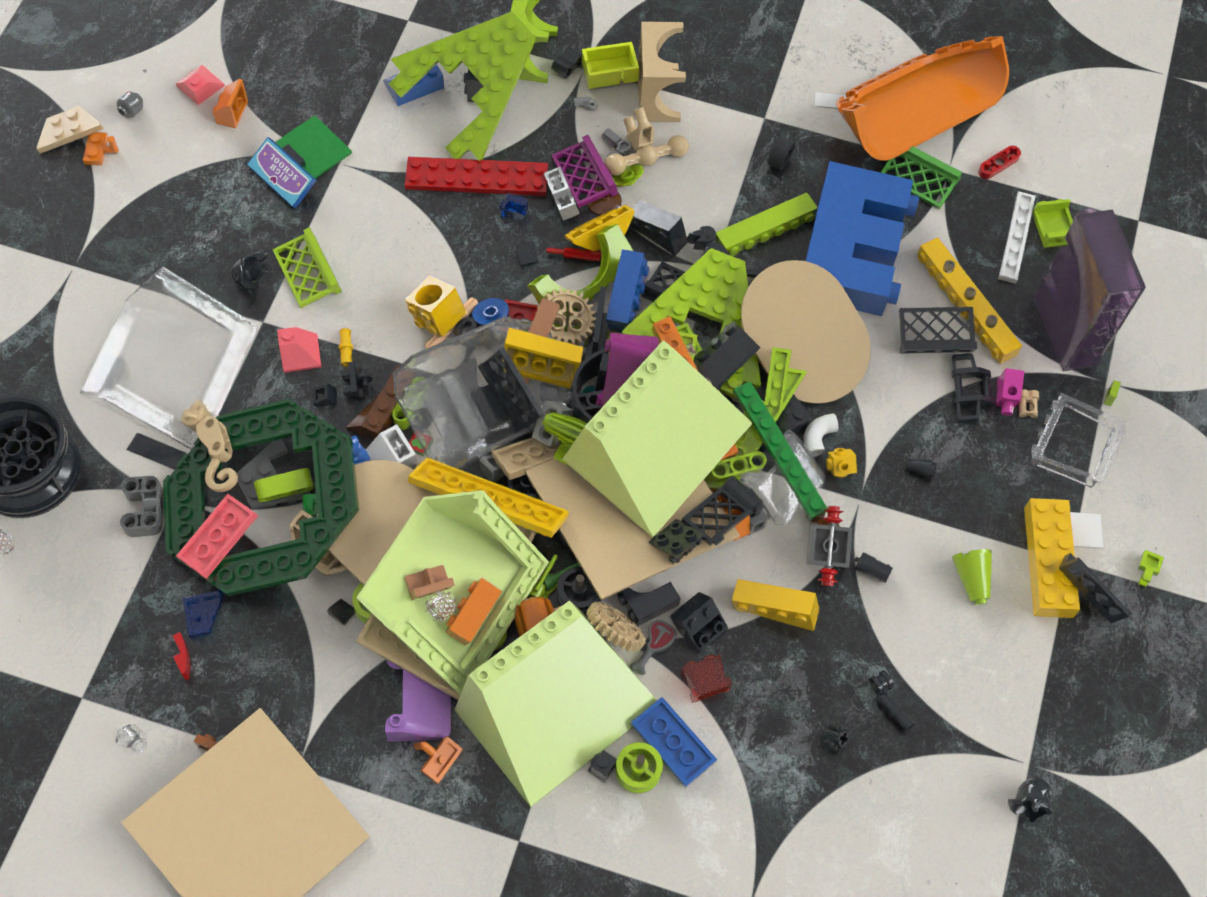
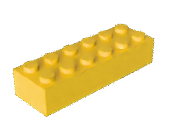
M1030 498L1024 507L1033 615L1073 618L1080 610L1078 588L1059 569L1065 555L1071 553L1075 557L1069 500Z

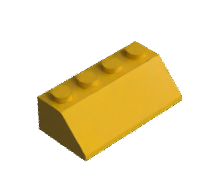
M513 328L508 329L503 346L521 376L571 389L575 372L581 364L583 347Z

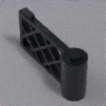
M731 476L720 489L686 514L681 521L704 533L705 536L702 537V540L709 546L713 544L717 546L724 540V535L747 516L759 514L764 507L762 505L763 500L737 478ZM722 495L727 499V503H719L717 498ZM714 507V513H704V508ZM717 508H728V514H718ZM731 509H739L742 514L731 515ZM692 517L701 518V524H695L690 519ZM704 518L715 519V525L704 524ZM718 519H726L729 521V524L727 526L718 525ZM705 529L715 530L716 535L710 538L705 533Z

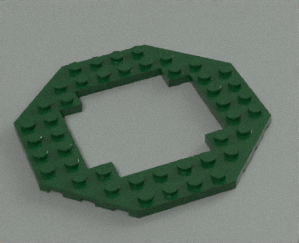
M290 399L215 416L226 427L232 451L292 437L293 450L296 453L312 449L318 516L299 520L300 539L226 555L205 580L226 595L233 596L306 579L359 511L351 437L316 417L315 414L300 407ZM197 438L193 443L195 446L188 454H184L176 464L177 468L173 473L167 475L163 480L166 552L201 576L176 557L205 522L203 475H205L212 458L209 455L208 448ZM220 462V464H219V466H218L216 472L222 470V469H221V462Z

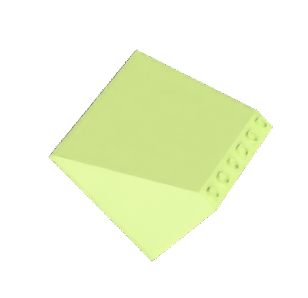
M663 340L584 427L562 460L653 538L750 427L752 422Z
M484 491L424 497L356 598L461 695L468 675L488 661L513 621L516 606H520L521 602L528 597L549 562ZM444 565L448 579L453 578L455 586L439 592L440 594H431L411 600L405 577L421 572L426 568L430 569ZM483 578L500 589L502 593L471 643L465 646L445 632L448 628L446 623L450 618L449 614L452 615L453 613L455 616L459 611L457 605L463 597L466 599L470 592L467 590L474 580L477 582ZM438 595L444 596L447 599L448 603L441 602L437 604V607L433 608L436 605V599L439 600L437 602L442 600V598H438ZM438 609H439V611H440V609H441L442 612L439 613L440 615L438 616V613H437V612H438ZM446 614H448V619L443 622V619L447 618L444 616H447Z
M570 600L470 673L455 707V712L530 807L591 761L596 754L601 753L633 728L630 725L631 722L657 701L608 641L601 636L599 631L595 630L596 627L590 624L591 621L587 619V616Z

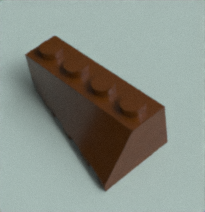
M397 365L383 390L346 429L373 441L381 432L389 429L393 423V409L411 380L415 377L414 372Z

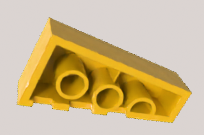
M737 579L732 597L734 609L739 612H748L814 631L819 613L816 593Z

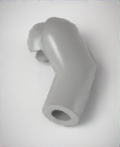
M589 96L573 98L574 107L584 106L590 111H594L598 107L597 102Z

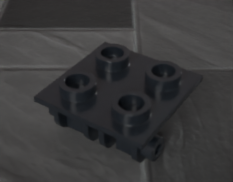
M675 519L651 539L649 544L669 554V561L675 564L679 563L684 556H687L688 552L691 553L696 546H699L705 534Z

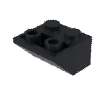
M701 592L695 594L669 616L677 631L699 653L728 629L713 598Z

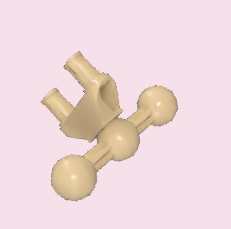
M644 107L634 110L638 123L637 127L633 116L623 119L628 133L626 139L631 143L634 151L637 150V152L624 157L620 154H611L606 158L604 164L611 175L617 176L622 174L626 167L639 163L643 166H651L657 161L658 157L669 154L674 157H682L688 152L689 142L685 137L676 135L670 138L668 144L658 147L652 146L654 143V128L652 123L648 122Z

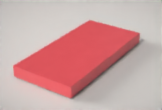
M227 494L176 557L207 579L258 515Z

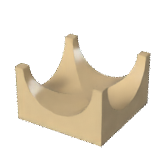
M641 22L638 57L639 108L644 107L648 122H680L681 112L669 109L660 99L658 92L668 85L685 82L686 72L678 71V63L664 61L657 54L663 43L670 36L683 32V22Z

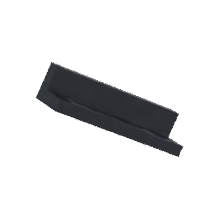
M1071 553L1064 556L1059 569L1110 623L1130 616L1131 612L1079 557L1075 558Z

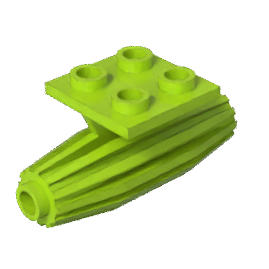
M552 412L550 415L546 414L542 425L545 426L544 430L562 441L553 459L568 465L562 459L587 423Z

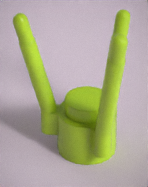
M557 555L553 556L528 597L547 598L557 588L558 582L554 588L548 591L545 590L547 587L543 584L557 559Z

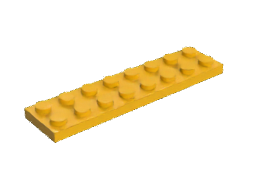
M428 457L408 475V483L439 495L484 491L514 524L551 538L569 515V511Z

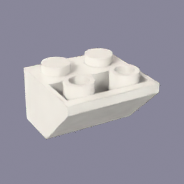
M398 425L381 432L366 449L367 454L370 456V461L389 460L404 464L410 468L417 464L416 453Z

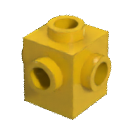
M837 448L832 452H828V459H826L827 469L836 477H846L847 474L857 473L856 454L851 449Z

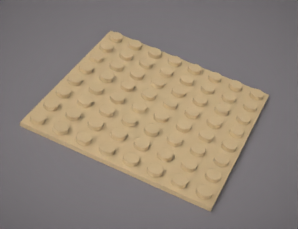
M552 459L525 471L542 501L569 511L568 518L559 530L601 600L740 536L734 527L724 535V540L717 546L714 544L709 546L702 540L701 544L696 546L691 553L688 552V555L684 556L679 563L672 564L669 561V554L649 544V541L653 539L572 467ZM704 480L657 534L675 519L681 521L686 514L713 494ZM705 507L704 513H714V507ZM717 508L718 514H726L723 508ZM692 517L690 519L695 524H701V518ZM704 518V524L715 525V519ZM718 519V525L727 526L729 524V521L726 519ZM705 529V533L710 538L716 535L715 530Z
M261 708L121 822L181 897H302L370 838L367 832Z

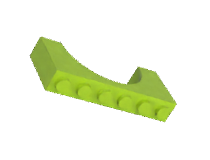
M618 224L609 225L596 235L601 247V265L594 280L586 287L577 290V296L583 293V300L589 298V301H591L595 297L594 294L598 291L600 292L601 286L607 289L610 282H615L622 249L633 251ZM549 274L541 275L527 285L539 305L541 299H545L547 293L551 295L552 290H555L558 294L559 289L562 288L551 279ZM566 303L565 316L567 315L568 303Z

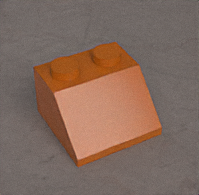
M242 79L227 85L223 93H220L218 104L214 106L212 112L216 124L231 128L237 127L248 103Z

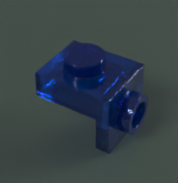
M508 193L506 198L502 199L500 203L502 217H506L509 210L526 215L528 200Z

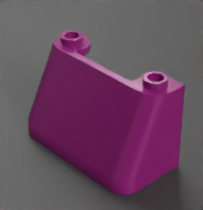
M610 333L609 340L605 341V352H608L609 356L605 386L601 394L597 395V406H600V409L658 347L659 341L657 337Z

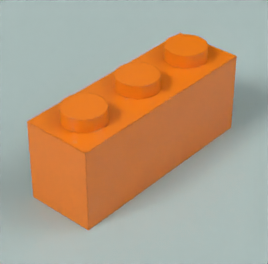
M483 578L477 582L474 580L467 590L470 592L466 599L464 597L457 605L459 611L455 616L452 614L446 623L448 628L445 632L465 646L471 643L502 593L500 589Z

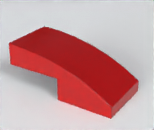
M179 632L173 635V638L181 653L173 656L182 676L187 680L190 677V656L186 642Z

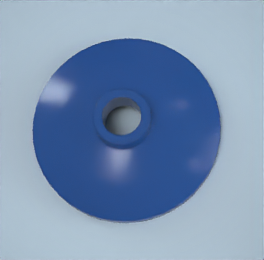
M499 298L485 299L473 309L474 320L483 326L497 325L504 321L509 314L508 304Z

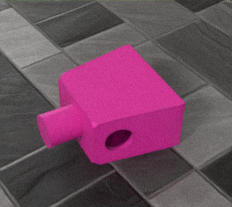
M1005 368L997 379L996 406L1002 407V415H1013V408L1021 400L1024 371Z

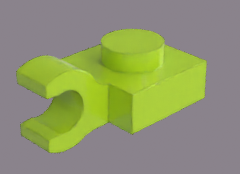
M1148 550L1142 553L1138 569L1142 570L1143 573L1140 577L1139 585L1146 587L1150 583L1152 575L1157 576L1159 574L1164 557Z

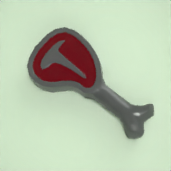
M655 620L650 624L648 628L649 642L646 650L637 662L630 664V669L633 672L638 671L641 675H645V664L652 654L663 652L674 643L677 636L676 630L665 621Z

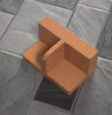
M444 565L430 569L426 568L421 572L405 577L411 600L435 594L438 591L441 592L455 586L453 578L448 579Z

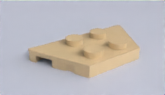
M77 106L46 119L37 150L41 154L104 128L99 121L82 107Z

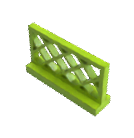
M310 227L303 230L305 234L273 249L301 308L333 292L335 294L342 292ZM306 242L304 250L296 249L299 243ZM285 250L290 251L287 258L280 257L279 253ZM294 252L301 254L299 261L291 260ZM306 255L313 257L310 264L303 263ZM289 263L297 265L294 272L287 271ZM301 266L308 268L306 275L298 274ZM312 269L320 271L317 278L310 277ZM296 277L303 279L301 286L293 284ZM308 280L315 282L312 289L305 288ZM319 283L326 284L328 287L323 291H317ZM302 292H309V298L301 301Z

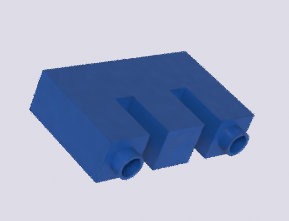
M829 161L805 261L816 264L830 272L842 285L857 311L882 316L887 303L896 305L898 301L901 283L892 282L895 271L893 266L900 247L904 227L902 222L905 216L914 217L919 196L910 194L913 180Z

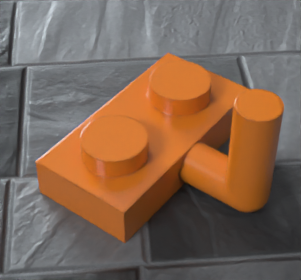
M95 132L88 135L83 157L84 164L102 165L105 153H117L119 149L113 136L108 137L107 133Z
M448 736L442 739L436 749L425 741L414 743L416 750H423L430 755L420 771L437 784H439L463 750Z

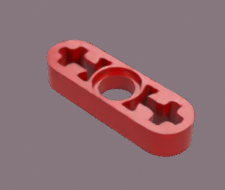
M1014 145L1003 149L980 165L978 170L979 176L983 179L994 177L1016 163L1021 155V150ZM995 160H1002L1004 164L999 165Z

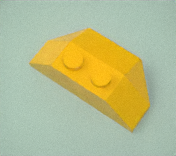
M627 205L613 209L574 228L565 235V238L573 244L592 251L601 250L596 235L607 226L618 224L625 236L635 213L634 209Z

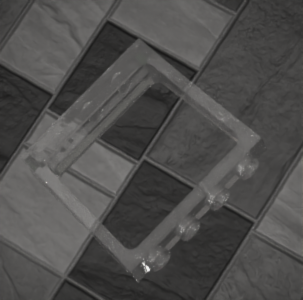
M1060 393L1058 400L1054 399L1052 402L1051 415L1047 414L1045 417V429H1040L1038 433V444H1033L1032 464L1101 492L1126 433V421ZM1065 407L1112 430L1093 473H1088L1042 456Z

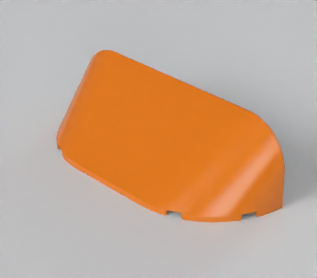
M1003 36L986 37L983 41L976 43L975 40L960 42L936 49L934 54H922L847 91L845 99L842 96L837 100V110L871 157L883 161L893 159L908 151L912 146L916 147L994 106L1002 98L1009 80V64Z

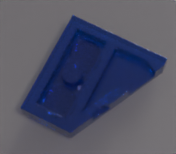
M221 590L182 598L190 638L211 634L223 598Z

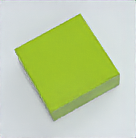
M1113 380L1108 388L1104 404L1108 406L1113 404L1117 398L1121 382Z

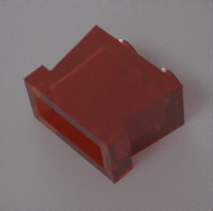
M713 654L708 655L702 661L696 663L695 661H690L682 667L681 675L691 690L690 699L692 703L731 690L732 682L730 677H725L720 654L717 656Z

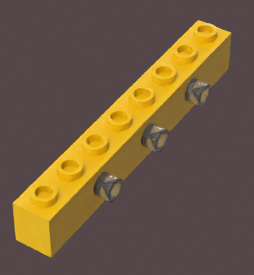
M937 237L920 245L917 253L918 260L924 264L930 276L934 277L940 289L944 290L950 302L956 307H973L974 331L980 337L982 344L986 345L990 350L992 357L1001 364L1017 356L1022 348V344L942 241ZM960 312V315L968 320V312Z

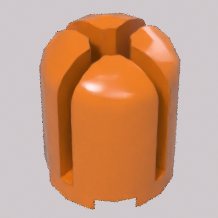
M530 597L523 600L520 606H516L514 620L519 637L554 612L553 605L548 598Z

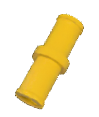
M343 328L339 330L340 344L338 347L341 352V366L349 367L348 363L352 362L353 351L351 330Z

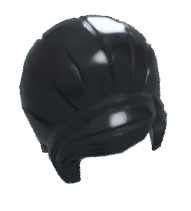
M1029 778L1018 787L1016 798L1008 799V806L1016 815L1029 813V821L1034 823L1042 818L1044 814H1052V788L1041 778Z

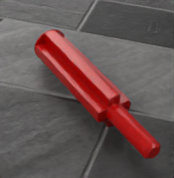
M566 247L565 249H546L547 253L560 254L567 258L600 262L602 256L599 251Z

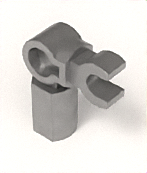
M609 128L603 132L602 139L615 148L614 152L607 154V157L611 154H620L623 157L631 154V143L628 140H622L621 137Z

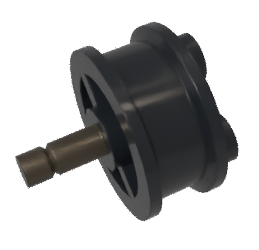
M581 566L571 567L560 576L557 585V597L561 606L570 600L578 609L586 614L592 603L600 601L598 594Z

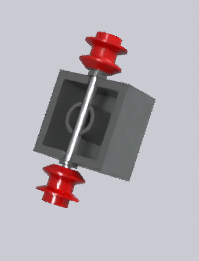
M828 506V509H824L828 514L823 520L831 524H811L809 527L806 564L826 567L818 571L822 574V578L818 579V581H822L821 585L833 586L834 582L838 583V581L834 580V575L838 574V572L831 568H849L853 528L837 526V524L843 521L839 518V515L844 512L840 510L839 506Z

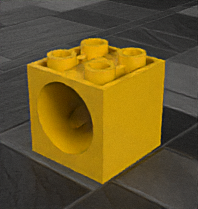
M428 276L405 299L408 306L407 309L412 314L415 325L442 338L467 313L456 288L432 276Z

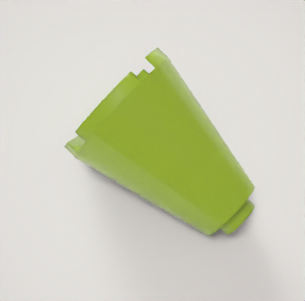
M978 549L971 550L969 553L964 554V556L963 552L953 555V563L970 602H975V605L986 604L987 600L991 597L992 550Z

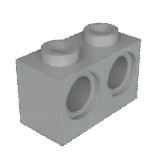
M544 401L542 410L545 415L538 419L532 437L550 447L560 446L562 441L545 431V426L542 425L546 414L550 415L552 412L571 417L573 410L557 401Z

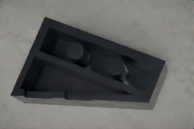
M641 200L632 208L635 213L629 224L630 227L674 256L688 243L682 217Z

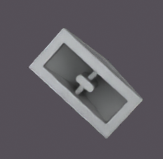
M492 455L480 458V472L489 481L496 483L505 475Z

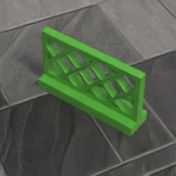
M913 146L908 151L899 155L904 158L905 163L896 164L895 158L887 162L881 173L885 174L888 170L894 169L897 177H910V180H913V189H911L910 194L919 196V199L938 209H941L955 185L958 184L962 174L956 168ZM915 164L919 166L920 171L911 172L910 165ZM906 166L908 173L899 175L897 168ZM925 173H933L936 179L926 180ZM922 174L923 181L915 183L913 176ZM946 180L952 183L950 187L942 189L940 182ZM937 182L939 189L930 191L928 184ZM925 185L927 192L920 193L917 191L916 187ZM940 193L942 197L940 203L933 200L932 195Z

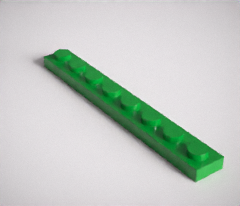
M749 381L734 388L733 393L752 422L753 427L808 518L812 520L827 513L824 511V509H828L752 383Z

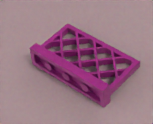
M589 135L583 136L582 142L551 155L557 168L561 167L578 208L608 194L611 197L618 195L616 184ZM583 149L581 156L574 154L576 150ZM563 156L568 157L565 163L558 161V159ZM572 158L579 160L577 165L569 164ZM583 161L590 162L588 168L581 167ZM567 168L574 169L572 175L565 174ZM578 170L586 172L583 178L576 176ZM590 173L597 175L595 180L587 179ZM574 180L581 182L579 188L571 186ZM585 183L592 184L590 190L582 189ZM596 185L604 187L605 189L600 192L594 191ZM580 193L588 194L587 198L580 201L578 199Z

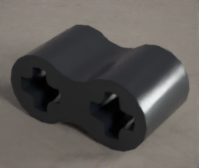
M569 46L561 56L553 61L551 69L566 79L576 68L581 66L582 54Z

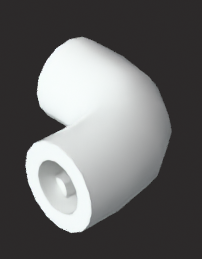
M834 413L818 417L806 427L803 440L807 457H816L825 452L822 442L823 436L838 431V421Z

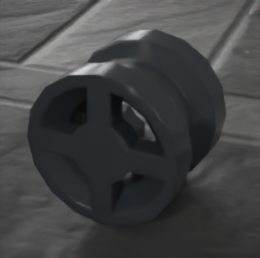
M885 670L879 672L878 676L869 678L870 686L878 696L883 695L885 690L894 688V682Z

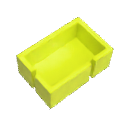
M632 42L582 49V66L589 89L618 85L620 81H623V84L638 82L639 65Z

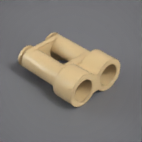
M1022 389L1019 402L1020 417H1038L1037 401L1039 400V391ZM1026 403H1030V411L1026 410Z

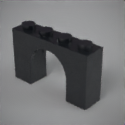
M671 582L647 593L636 592L629 587L617 592L618 601L622 606L625 605L628 610V617L631 619V622L635 621L638 627L679 606L681 599Z

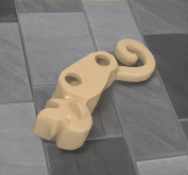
M197 400L191 405L189 410L186 409L183 412L181 421L188 429L195 431L201 442L208 448L212 459L205 473L207 486L215 492H225L233 488L238 481L237 473L231 468H225L217 474V478L221 481L229 477L226 482L216 484L214 481V476L220 462H227L232 457L229 436L226 427L215 417L211 416V412L207 410L203 402Z

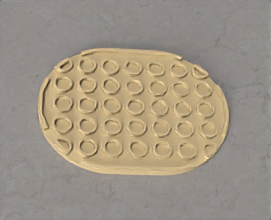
M791 260L766 268L751 282L742 300L741 325L742 329L761 347L755 353V356L767 376L772 347L790 349L789 368L807 371L794 392V395L800 402L828 403L851 392L865 375L870 360L871 347L866 326L839 281L830 272L816 264Z
M372 460L355 465L359 511L328 550L362 585H365L422 499L428 496L439 495L408 483V475L414 470L398 462Z

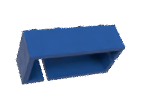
M622 249L606 316L608 327L612 331L622 332L636 319V311H640L641 300L639 298L640 294L644 293L645 283L643 281L649 272L648 260L645 259L644 253Z

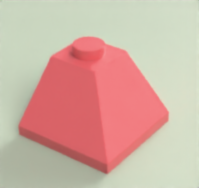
M200 65L175 83L181 91L198 105L225 86L221 80L203 65Z
M298 327L277 330L284 373L322 367L316 333Z

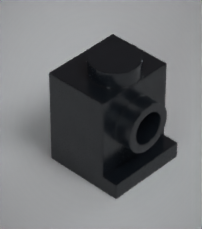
M603 750L601 754L599 753L594 756L590 763L591 766L587 771L605 783L615 769L617 759Z

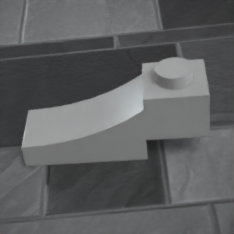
M561 167L544 173L563 221L580 214Z

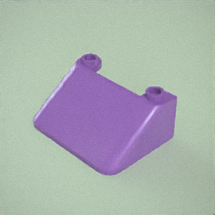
M387 660V663L391 668L402 669ZM403 669V714H394L386 720L385 733L388 742L442 740L445 736H449L451 732V696Z

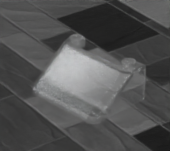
M788 429L783 436L816 490H818L825 481V473L798 436ZM776 464L763 478L759 477L757 473H747L739 480L763 500L762 505L764 507L762 510L768 516V519L776 525L786 524L802 507Z

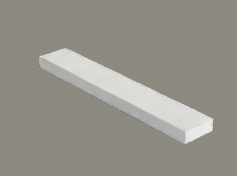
M1019 191L1017 193L998 278L1000 280L1015 284L1018 280L1035 195Z

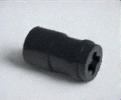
M865 552L862 553L860 558L856 557L854 560L858 562L855 570L867 576L870 575L886 583L893 569L889 564H885Z

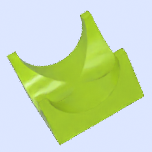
M513 0L511 12L537 38L535 43L548 42L549 36H557L558 27L543 22L533 12V8L540 0ZM528 57L519 79L548 83L549 74L539 70L533 64L530 57Z

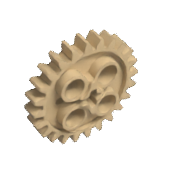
M560 288L558 294L555 290H552L551 295L546 294L545 299L559 304L561 308L554 323H558L561 327L552 325L549 333L551 339L573 345L576 342L580 345L582 340L586 341L588 336H591L592 330L595 328L596 318L593 316H595L596 311H591L594 306L593 304H587L589 298L582 299L583 293L577 296V290L570 293L569 288H567L566 292H563L562 288ZM566 303H568L567 317L564 315L566 312ZM572 308H577L579 312L573 311ZM566 318L568 319V322H567V324H566V330H567V332L564 331V326H565ZM571 325H576L579 329H574Z
M600 601L592 603L588 608L586 615H588L587 619L591 621L590 624L596 626L595 630L600 631L601 636H606L607 641H611L615 646L619 645L622 650L625 648L628 652L632 651L635 653V651L639 652L646 643L644 634L640 632L641 629L636 627L637 624L631 622V619L626 617L625 613L619 611L618 608L614 609L610 604L607 606L605 602L601 603Z

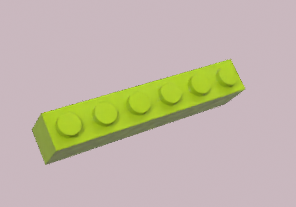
M804 193L717 231L715 242L724 246L731 256H735L742 250L751 249L760 242L764 243L774 236L782 235L785 231L796 229L803 223L813 221L816 218L818 207L808 193Z

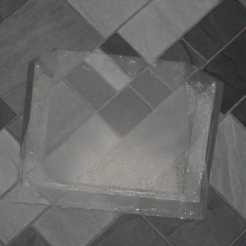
M162 266L126 299L80 394L191 450L195 446L193 443L197 440L198 436L195 431H191L182 423L181 416L186 409L189 410L192 404L200 400L206 405L207 410L211 412V416H218L258 326Z

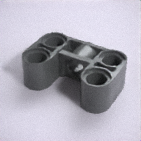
M138 476L124 479L121 483L123 493L130 501H142V510L123 515L120 519L122 529L129 537L157 535L162 530L163 489L159 480L155 476ZM155 521L153 525L148 526L150 522ZM135 523L132 527H128L129 524Z

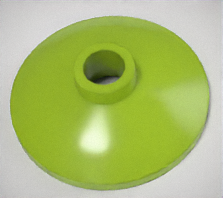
M634 164L626 167L622 174L612 176L617 187L631 186L643 175L644 168L640 164Z

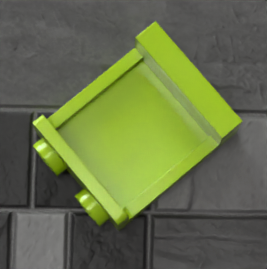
M1057 199L1055 201L1036 203L1032 215L1044 248L1078 244L1083 233L1081 228H1075L1069 211L1070 199Z

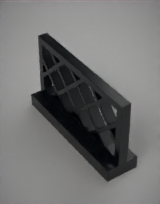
M662 261L650 280L646 281L642 297L654 302L672 285H667L665 280L673 279L675 282L685 271ZM662 269H665L669 271L670 274L662 275L661 271ZM661 281L663 286H659L654 282ZM688 311L686 316L706 327L711 320L691 311Z
M600 287L598 308L595 316H593L596 318L595 328L592 330L591 336H588L585 359L595 352L605 349L608 333L607 313H604L606 287Z
M973 307L899 309L900 354L970 353L977 349ZM924 312H929L934 317L929 324L920 317ZM942 312H947L952 316L947 324L939 317ZM960 312H968L966 323L957 317ZM904 313H911L916 319L909 324L904 319ZM953 319L962 326L957 332L949 326ZM917 320L926 326L921 333L912 327ZM935 320H938L944 326L939 332H936L930 326ZM927 328L935 335L932 340H927L922 336V333ZM945 328L953 334L950 340H945L940 335ZM965 328L969 332L970 339H963L958 333ZM908 329L917 335L914 340H906L905 332Z
M504 347L477 366L517 432L530 426L545 415Z

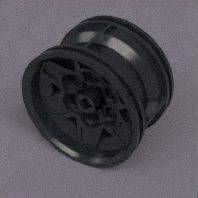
M26 394L0 396V462H2L0 464V482H3V486L0 485V515L11 518H30L42 515L59 506L74 490L81 472L79 450L72 437L66 431L59 414L50 404L40 398ZM42 432L47 434L51 438L43 441V439L41 438Z

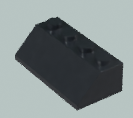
M732 321L724 327L717 337L710 341L705 349L697 353L693 362L698 372L718 390L761 347L740 326Z

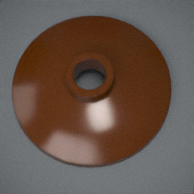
M598 186L595 188L594 191L600 192L605 189L604 187ZM618 192V195L613 197L608 194L604 196L606 198H600L587 204L593 213L602 215L613 209L620 208L622 198Z

